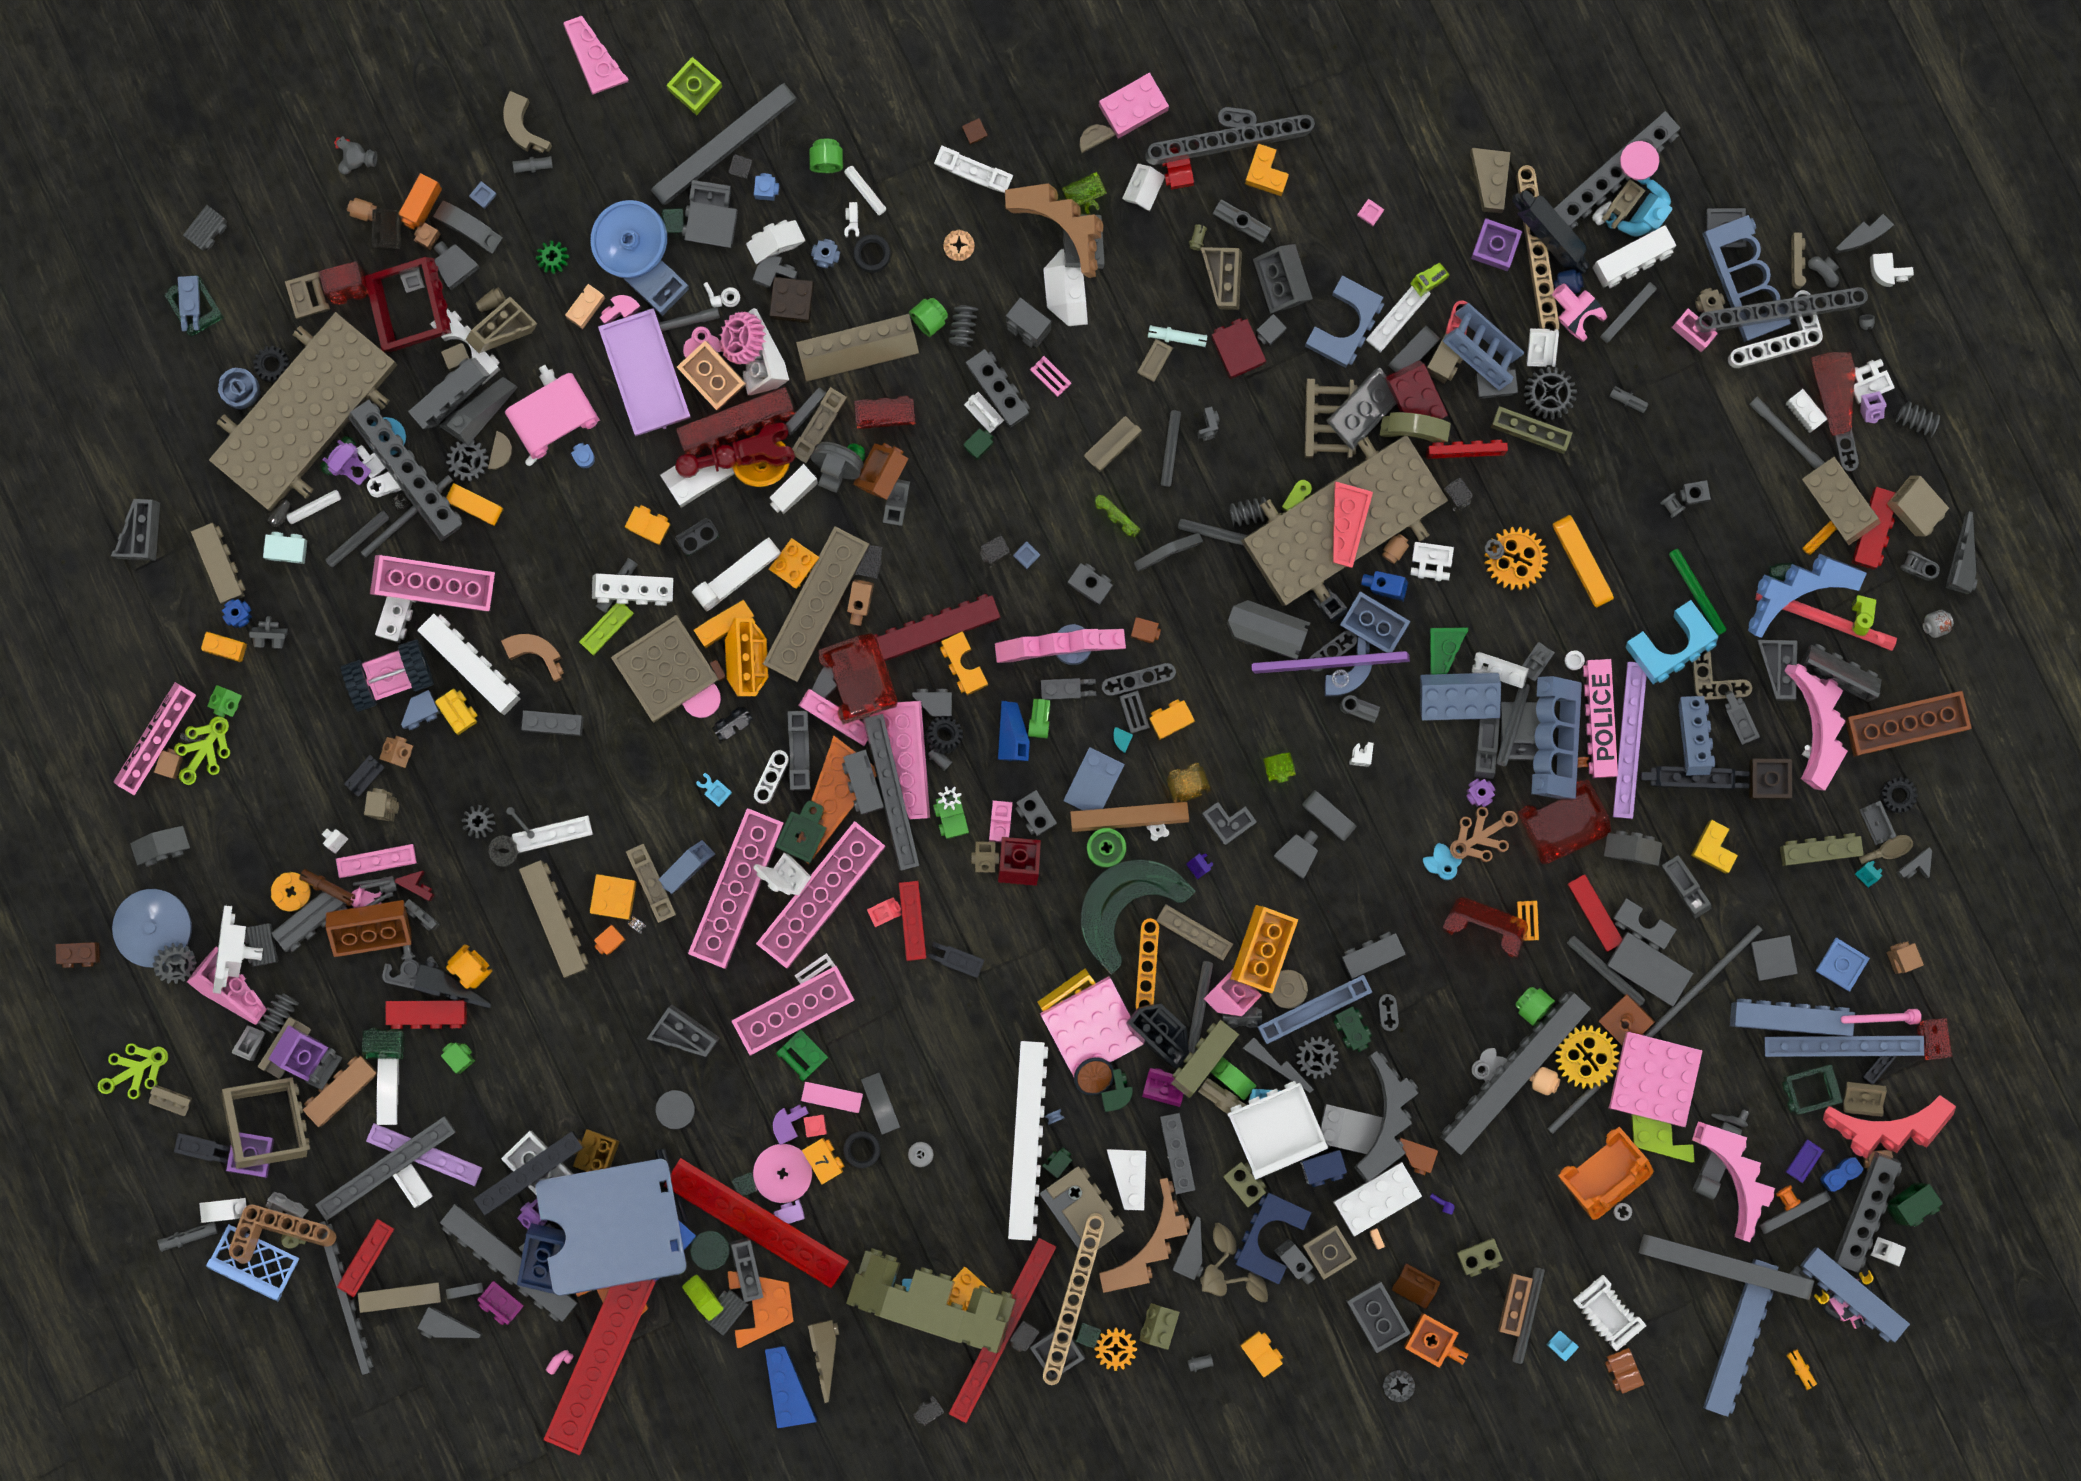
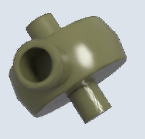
M283 1234L281 1236V1243L286 1248H294L298 1244L306 1243V1241Z

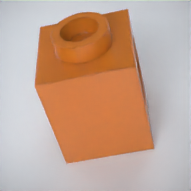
M611 925L594 940L597 943L594 947L601 954L609 955L626 939Z

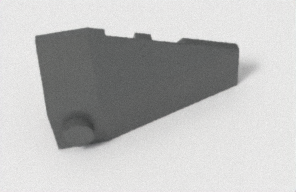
M500 378L453 410L441 423L440 427L466 445H469L518 387L506 378Z
M1970 511L1965 514L1945 586L1947 589L1965 594L1975 590L1978 579H1975L1976 558L1973 512Z

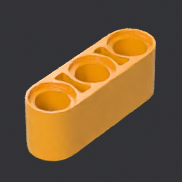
M454 483L446 496L451 505L495 526L503 510L497 504Z

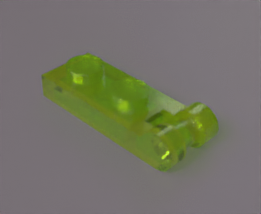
M1099 495L1096 497V507L1099 509L1104 508L1109 513L1107 516L1114 523L1118 521L1123 526L1121 529L1129 537L1131 535L1136 537L1140 533L1141 529L1105 496Z

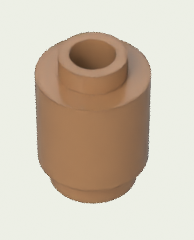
M355 198L354 201L350 200L347 211L350 212L349 216L368 222V220H374L377 206H374L371 202Z
M1400 534L1394 535L1384 547L1382 556L1395 564L1409 547L1407 544L1408 540Z

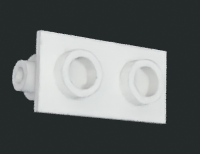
M979 392L975 395L973 394L964 404L989 433L1004 421Z

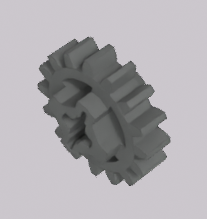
M474 440L469 445L465 443L461 445L459 442H456L457 448L451 446L450 449L453 453L447 454L451 460L446 463L447 465H452L449 471H455L454 477L461 476V481H464L467 477L472 482V477L474 476L480 479L478 474H485L483 468H488L489 466L485 463V461L489 460V457L484 456L487 450H480L482 444L478 443L475 446ZM465 448H472L476 451L471 453L466 451ZM458 452H459V453H460L459 460L456 461V463H455L456 455H457ZM464 453L469 458H472L470 460L472 468L467 463H464L466 461ZM481 458L480 465L476 468L477 461ZM468 469L471 473H463L459 470Z
M172 943L170 948L165 945V950H158L159 956L153 957L155 962L152 964L156 976H159L161 981L166 979L168 984L171 980H174L175 984H177L178 979L184 982V977H190V971H195L194 965L197 962L193 951H190L189 946L183 948L182 943L178 947H175V944Z
M1320 1036L1317 1041L1313 1037H1311L1310 1043L1306 1040L1303 1041L1305 1047L1299 1046L1298 1048L1302 1052L1296 1054L1301 1059L1296 1063L1303 1066L1300 1071L1306 1070L1307 1077L1312 1073L1313 1079L1317 1078V1074L1324 1078L1325 1072L1331 1075L1330 1068L1336 1069L1337 1067L1333 1063L1339 1061V1059L1334 1058V1055L1338 1054V1051L1332 1050L1335 1045L1329 1046V1039L1322 1042ZM1319 1044L1325 1048L1316 1050L1313 1045ZM1307 1050L1309 1053V1060L1305 1062L1304 1055ZM1314 1053L1322 1054V1057L1320 1058L1322 1064L1318 1061L1314 1062L1312 1060L1314 1059ZM1330 1053V1063L1327 1065L1325 1062L1326 1055ZM1315 1065L1319 1066L1322 1070L1314 1071L1310 1068Z

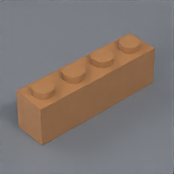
M355 1056L348 1062L349 1067L345 1071L341 1069L333 1076L335 1080L330 1085L326 1083L323 1090L319 1089L320 1094L316 1098L312 1096L304 1103L306 1107L303 1111L318 1127H322L377 1076V1071L363 1056L359 1058Z

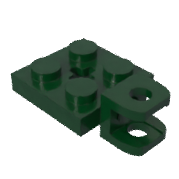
M808 801L800 815L791 811L775 847L811 863L827 827L819 824L824 813V807L813 801ZM812 807H815L817 809V812L815 814H811L810 809ZM804 832L806 840H802L801 843L797 842L796 834Z

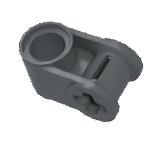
M1908 550V556L1904 564L1900 566L1901 570L1926 581H1931L1938 576L1940 568L1937 563L1917 552ZM1925 567H1932L1934 569V575H1927L1925 573Z

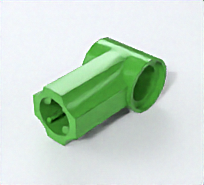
M1034 699L1028 737L1048 738L1050 700Z

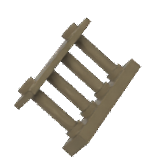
M1307 379L1305 458H1313V454H1317V452H1347V459H1352V455H1356V447L1350 449L1347 445L1317 444V442H1314V434H1317V432L1336 433L1330 425L1314 423V415H1318V413H1334L1340 407L1318 405V403H1315V396H1318V394H1344L1349 397L1357 389V385H1354V380L1349 381V387L1319 386L1315 384V379Z

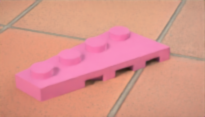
M582 16L563 23L592 95L628 82L629 79L619 69L618 64L611 58L604 45L600 43Z

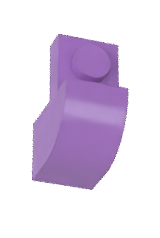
M801 1105L790 1109L791 1114L789 1115L785 1108L776 1114L773 1121V1131L780 1145L798 1137L792 1122L809 1114L806 1106L802 1108Z

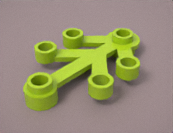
M217 716L210 721L209 725L197 728L193 726L187 727L185 735L190 739H195L201 734H209L206 739L189 744H176L174 750L180 756L185 755L187 752L198 750L189 766L182 769L179 773V779L184 784L191 785L195 782V770L205 755H207L208 760L207 772L211 775L218 774L220 768L216 763L213 742L216 738L219 744L217 749L218 756L221 758L229 757L230 750L227 748L225 733L228 731L229 724L225 718ZM217 723H221V727L219 729L215 728ZM194 730V735L189 736V731ZM184 746L183 752L178 751L179 747ZM223 749H226L225 755H221ZM214 765H215V766H216L215 771L211 772V771H210L211 766H214ZM189 772V777L185 779L184 774Z
M128 1044L125 1048L128 1055L137 1054L147 1057L142 1062L123 1058L116 1053L111 1054L108 1058L111 1065L119 1064L130 1068L112 1079L104 1078L98 1083L99 1091L103 1094H110L114 1091L116 1085L134 1075L132 1086L128 1090V1097L131 1099L139 1098L141 1080L147 1067L151 1066L149 1078L145 1080V1087L147 1089L153 1088L148 1086L149 1080H153L154 1085L158 1084L156 1078L159 1067L168 1060V1053L164 1048L154 1047L151 1050L138 1047L136 1044ZM130 1046L135 1047L134 1053L129 1052ZM157 1053L162 1055L161 1060L155 1058ZM114 1055L118 1057V1061L116 1063L112 1062V1057ZM106 1082L111 1085L109 1090L104 1088ZM135 1089L137 1096L132 1097L131 1091Z

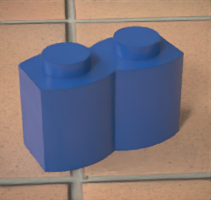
M1848 1157L1843 1159L1836 1168L1826 1171L1821 1176L1820 1181L1827 1191H1837L1846 1184L1847 1180L1858 1177L1862 1173L1863 1167L1856 1157Z

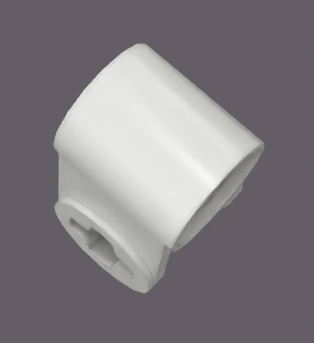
M389 472L372 478L367 483L370 495L376 498L402 490ZM376 483L380 486L378 492L373 489Z

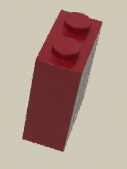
M1240 318L1233 321L1230 327H1219L1214 330V334L1211 336L1230 379L1266 364V359L1248 319L1242 320Z

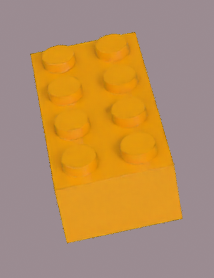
M1256 905L1230 979L1264 992L1273 993L1298 919Z

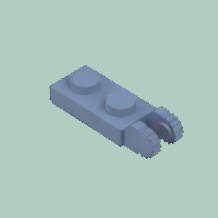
M198 276L178 277L182 331H187V316H193L194 330H199Z

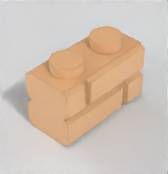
M589 284L583 290L584 293L579 295L565 315L567 319L581 329L586 326L605 300L604 295Z

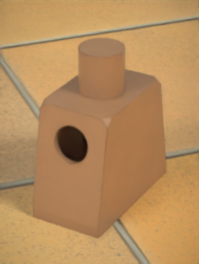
M856 579L853 581L847 612L852 613L850 624L861 626L863 615L867 616L874 583ZM857 601H861L863 603L862 608H858L856 606Z

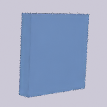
M1835 938L1817 967L1816 972L1850 992L1870 958Z

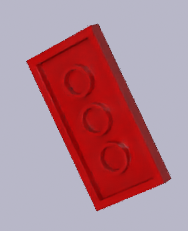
M1491 440L1489 444H1483V441H1471V444L1463 445V442L1459 441L1445 446L1443 442L1432 443V446L1428 447L1426 458L1504 456L1508 451L1507 443H1502V440Z

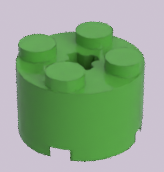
M1102 828L1095 831L1087 843L1089 859L1101 868H1111L1119 864L1126 853V842L1123 836L1111 828ZM1104 843H1107L1108 846H1112V849L1109 850V853H1106L1105 851L1101 850V848L1104 846Z

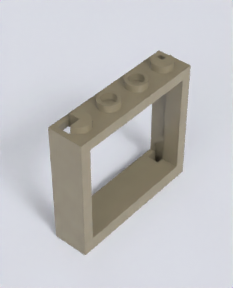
M293 1077L222 1089V1101L236 1169L307 1157V1150H310L309 1138H305L304 1135L306 1123L305 1120H301L300 1113H303L302 1103L297 1101L296 1095H299V1089L297 1084H294ZM287 1091L299 1148L244 1157L233 1100Z

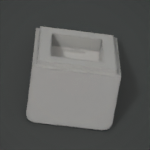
M419 267L400 273L406 293L425 287Z

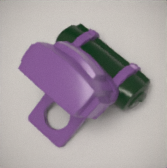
M344 436L339 440L337 446L326 458H323V462L320 464L324 474L331 476L346 475L358 485L362 484L371 473V470L359 460L356 442L348 436ZM353 465L361 467L364 471L363 476L359 478L354 477L351 467Z

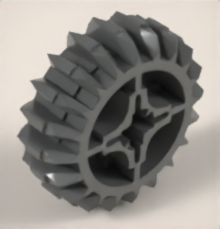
M1547 367L1546 373L1541 368L1539 370L1540 376L1534 372L1532 376L1535 380L1531 378L1527 380L1532 386L1526 385L1524 388L1530 391L1524 394V397H1530L1525 403L1526 405L1533 404L1529 410L1533 411L1536 408L1538 410L1535 414L1536 416H1539L1542 412L1543 419H1546L1547 414H1550V419L1553 420L1554 413H1556L1558 418H1561V411L1567 414L1568 409L1566 407H1573V404L1569 401H1576V397L1571 396V394H1576L1577 390L1570 389L1575 385V382L1568 383L1571 376L1569 375L1564 378V370L1559 375L1557 374L1558 368H1555L1553 373H1551L1550 367ZM1551 378L1559 381V383L1549 385L1543 379ZM1537 383L1541 386L1540 389L1543 393L1538 400L1535 396ZM1562 387H1564L1566 392L1564 403L1560 401L1561 398L1558 395V391ZM1557 388L1554 391L1555 393L1553 394L1555 397L1547 396L1545 399H1543L1548 391ZM1549 401L1558 407L1546 408L1542 404Z

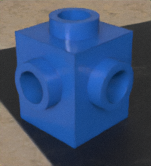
M239 599L228 601L222 610L225 614L222 617L227 625L230 626L232 624L235 628L245 626L249 623V619L252 618L249 613L251 611L249 605ZM238 609V615L233 616L232 612Z

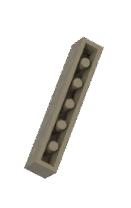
M540 860L519 869L563 977L568 978L587 970L586 965L589 964L585 953L581 954L578 948L581 946L580 940L571 931L574 926L570 917L566 918L564 914L566 907L563 900H559L556 893L559 890L555 881L551 882L549 878L551 871L548 864H544Z

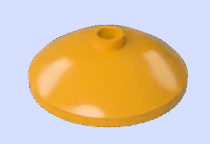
M779 441L775 444L779 447L785 446V444L782 441ZM766 462L740 466L736 463L732 468L737 478L743 483L750 486L763 487L779 481L787 473L790 463L777 467L771 466Z

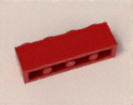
M1879 487L1873 489L1869 506L1881 523L1858 539L1852 559L1853 564L1873 570L1877 566H1881L1884 555L1881 554L1882 549L1887 547L1889 541L1887 532L1888 529H1892L1895 520L1892 517L1893 511L1887 503L1895 495V492Z
M386 1001V1025H391V1029H403V1025H411V1029H422V1025H430V1029H441L442 1025H450V1028H462V1024H467V1002Z

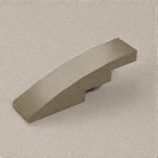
M438 1282L358 1293L360 1313L438 1303L441 1302Z

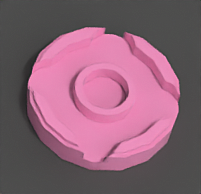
M1636 141L1627 145L1620 157V166L1624 174L1634 180H1645L1651 177L1659 165V155L1656 149L1651 144L1643 141Z
M713 684L683 703V706L692 716L706 718L714 714L719 708L721 695L717 686Z

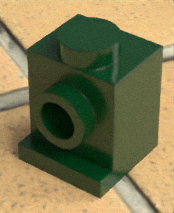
M1062 1147L1058 1153L1054 1151L1047 1159L1050 1163L1048 1165L1044 1163L1043 1167L1058 1178L1072 1161L1070 1158L1071 1153Z

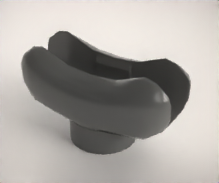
M1815 256L1808 261V267L1817 271L1824 278L1828 287L1833 288L1838 284L1839 276L1835 271L1839 266L1829 256L1825 260Z

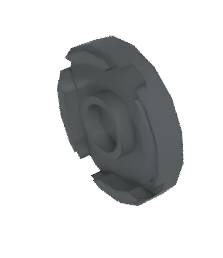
M672 1090L664 1093L659 1098L656 1104V1115L663 1126L670 1129H680L692 1121L695 1115V1105L688 1094Z

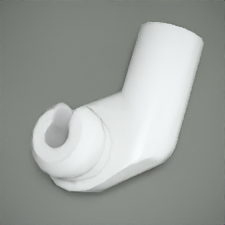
M1611 201L1599 207L1593 214L1592 219L1597 225L1604 223L1602 218L1609 210L1608 207L1611 205Z

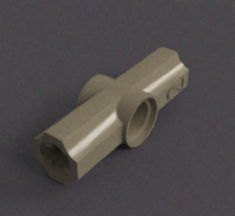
M1208 1078L1198 1091L1227 1114L1231 1112L1230 1108L1240 1104L1242 1107L1247 1106L1236 1095L1227 1089L1224 1090Z

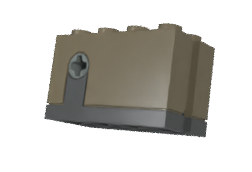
M1077 1166L1039 1194L1077 1248H1079L1088 1216L1093 1213L1102 1215L1104 1218V1228L1098 1246L1099 1249L1121 1234L1124 1224L1118 1215L1114 1217L1110 1211L1113 1208L1106 1199L1102 1201L1099 1196L1102 1192L1095 1183L1093 1185L1090 1184L1088 1181L1090 1175L1085 1168L1082 1167L1080 1169ZM1073 1187L1075 1189H1080V1191L1078 1192L1079 1196L1077 1198L1076 1196H1070L1072 1192L1071 1188ZM1094 1218L1090 1221V1225L1093 1228H1097L1101 1225V1221ZM1091 1237L1086 1238L1084 1241L1088 1247H1092L1096 1243Z

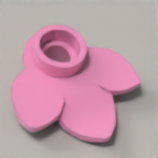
M697 327L692 332V338L688 339L684 344V356L687 358L704 341H708L717 352H721L720 348L722 345L718 343L720 340L712 336L707 328ZM698 334H704L705 339L699 340Z

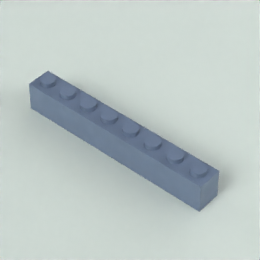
M1757 1259L1752 1261V1264L1778 1270L1777 1266ZM1745 1283L1703 1408L1727 1417L1729 1413H1733L1736 1404L1733 1401L1735 1395L1740 1393L1742 1387L1740 1380L1747 1373L1748 1365H1746L1748 1357L1751 1358L1755 1347L1752 1344L1754 1339L1759 1337L1761 1331L1759 1324L1761 1320L1765 1319L1767 1313L1765 1306L1767 1301H1771L1773 1290Z

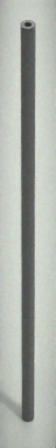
M1756 925L1643 1036L1652 1038L1762 929ZM1614 1063L1613 1065L1618 1070L1619 1063ZM1611 1070L1610 1072L1614 1075L1617 1072V1070ZM1601 1080L1600 1087L1596 1083L1593 1084V1089L1589 1087L1547 1129L1552 1134L1557 1131L1605 1082Z

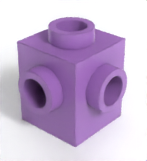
M1476 779L1468 784L1470 788L1466 791L1468 793L1466 797L1472 805L1475 804L1476 807L1482 805L1485 807L1493 802L1491 798L1495 796L1493 793L1495 788L1490 781L1486 782L1485 779L1482 781ZM1479 789H1484V796L1478 794Z
M537 1199L532 1203L528 1201L520 1209L522 1213L517 1218L527 1229H529L531 1223L544 1226L548 1222L547 1220L541 1221Z

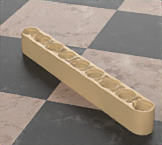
M1529 165L1522 166L1516 175L1518 193L1521 194L1522 191L1529 190L1533 193L1534 197L1539 196L1535 170ZM1526 171L1530 174L1531 178L1525 180L1521 177V173ZM1523 222L1540 329H1545V324L1551 323L1555 329H1559L1556 301L1552 296L1554 288L1547 247L1538 237L1530 234V228ZM1533 248H1541L1543 254L1540 256L1535 255ZM1536 267H1544L1546 273L1539 275L1536 272ZM1539 286H1547L1549 292L1542 294L1539 291ZM1542 305H1550L1551 312L1545 313L1542 310Z
M1098 1213L1090 1214L1086 1220L1043 1370V1379L1049 1385L1057 1384L1061 1378L1103 1232L1104 1218ZM1094 1218L1101 1221V1225L1097 1228H1093L1090 1225V1221ZM1086 1238H1093L1096 1242L1095 1245L1092 1247L1086 1246L1084 1243ZM1083 1256L1090 1259V1263L1086 1266L1079 1263V1259ZM1078 1275L1083 1276L1085 1281L1083 1284L1078 1285L1074 1282V1277ZM1072 1294L1079 1297V1301L1075 1304L1068 1301V1297ZM1070 1313L1074 1319L1071 1322H1065L1062 1317ZM1064 1332L1068 1335V1339L1060 1341L1057 1335ZM1059 1351L1063 1354V1357L1060 1360H1055L1052 1358V1353ZM1054 1370L1057 1373V1377L1050 1379L1046 1373Z

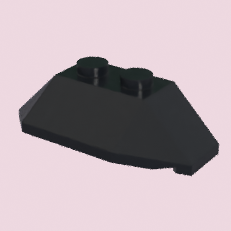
M1161 1003L1139 1007L1126 1022L1129 1030L1155 1055L1176 1070L1179 1067L1181 1068L1185 1063V1058L1190 1053L1188 1050L1186 1026Z

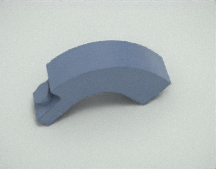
M1358 637L1357 655L1369 654V642ZM1372 665L1354 666L1349 673L1344 675H1326L1325 696H1341L1354 691L1368 677Z

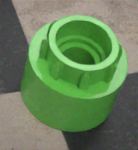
M819 139L813 143V147L809 149L811 171L835 173L843 169V149L839 147V143L836 140Z
M935 298L923 299L909 311V315L914 323L928 337H931L941 329L948 318L946 310Z
M1530 987L1519 998L1516 1007L1520 1010L1518 1014L1532 1026H1535L1554 1005L1555 1000L1541 988L1537 990L1534 987Z

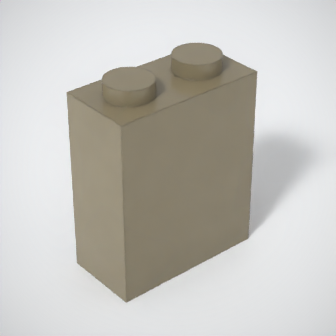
M1909 476L1887 503L1915 536H1928L1931 534L1933 527L1945 517V513L1949 509L1921 476Z

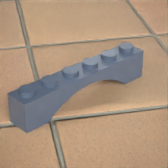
M1362 975L1257 1028L1265 1044H1268L1372 993V990L1365 976Z

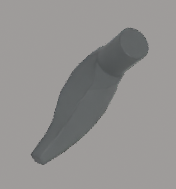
M1746 1110L1741 1111L1739 1118L1723 1114H1711V1116L1739 1127L1748 1126L1746 1119L1749 1112Z

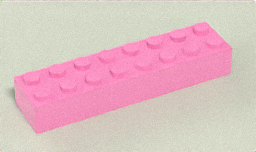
M747 808L688 954L726 969L762 881L757 876V871L753 867L755 864L768 866L777 840L784 827L783 822Z
M854 821L812 873L810 880L800 895H795L756 944L788 969L886 846Z

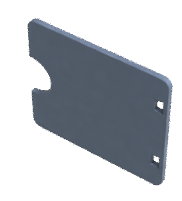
M666 1160L644 1161L537 1182L535 1190L541 1221L549 1220L559 1224L566 1235L565 1244L561 1251L547 1258L552 1289L556 1295L564 1296L679 1275L686 1270L673 1188ZM666 1181L668 1192L661 1193L659 1182ZM677 1240L679 1251L672 1252L670 1241Z

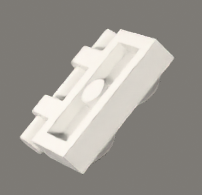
M1881 359L1871 360L1867 362V365L1860 368L1855 367L1851 369V372L1845 374L1847 381L1855 379L1857 382L1850 387L1858 404L1861 403V395L1879 391L1883 394L1895 388L1887 370L1879 373L1878 368L1884 366ZM1871 372L1873 376L1864 380L1862 375Z
M1415 542L1412 562L1420 564L1419 568L1411 567L1410 575L1418 576L1421 579L1427 577L1434 578L1435 581H1449L1450 573L1443 572V566L1451 567L1454 547ZM1426 564L1437 565L1436 571L1426 570Z

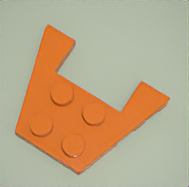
M728 1271L730 1289L740 1288L737 1273ZM759 1277L764 1298L752 1300L755 1328L735 1330L737 1348H741L794 1322L789 1282Z

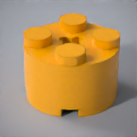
M464 944L448 960L446 968L451 974H456L461 979L460 983L466 989L469 987L476 989L492 973V969H487L489 964L475 950L472 952L467 950L470 946Z

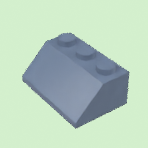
M1359 592L1340 626L1382 651L1391 653L1410 621Z

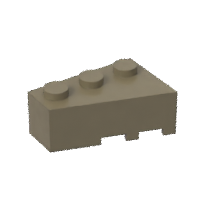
M1201 247L1217 306L1219 309L1239 310L1241 250L1239 248Z

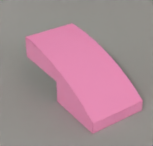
M993 801L989 842L1001 843L1002 837H1009L1012 802Z

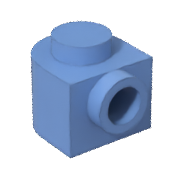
M580 443L573 447L574 451L571 454L578 466L589 468L594 464L595 456L588 444Z

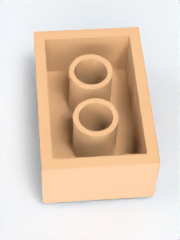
M704 341L677 366L716 410L722 408L746 385V382L708 341Z

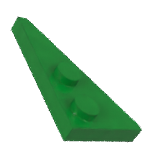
M1430 628V675L1448 673L1468 632V628Z

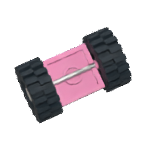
M418 639L399 645V650L364 663L359 659L341 666L346 688L357 712L376 706V700L410 688L418 691L434 685L430 668Z

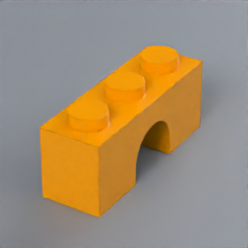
M963 631L941 641L943 645L940 647L944 658L949 657L951 664L948 666L952 674H957L960 680L957 682L961 693L966 692V695H969L988 686L980 666L968 670L960 663L961 657L971 651Z

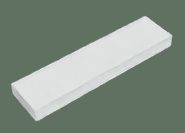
M1411 286L1368 336L1366 341L1381 353L1431 293L1427 292L1420 297L1413 286Z
M584 816L531 829L530 831L535 833L534 838L531 839L528 838L526 831L512 834L516 853H521L593 835L589 816Z

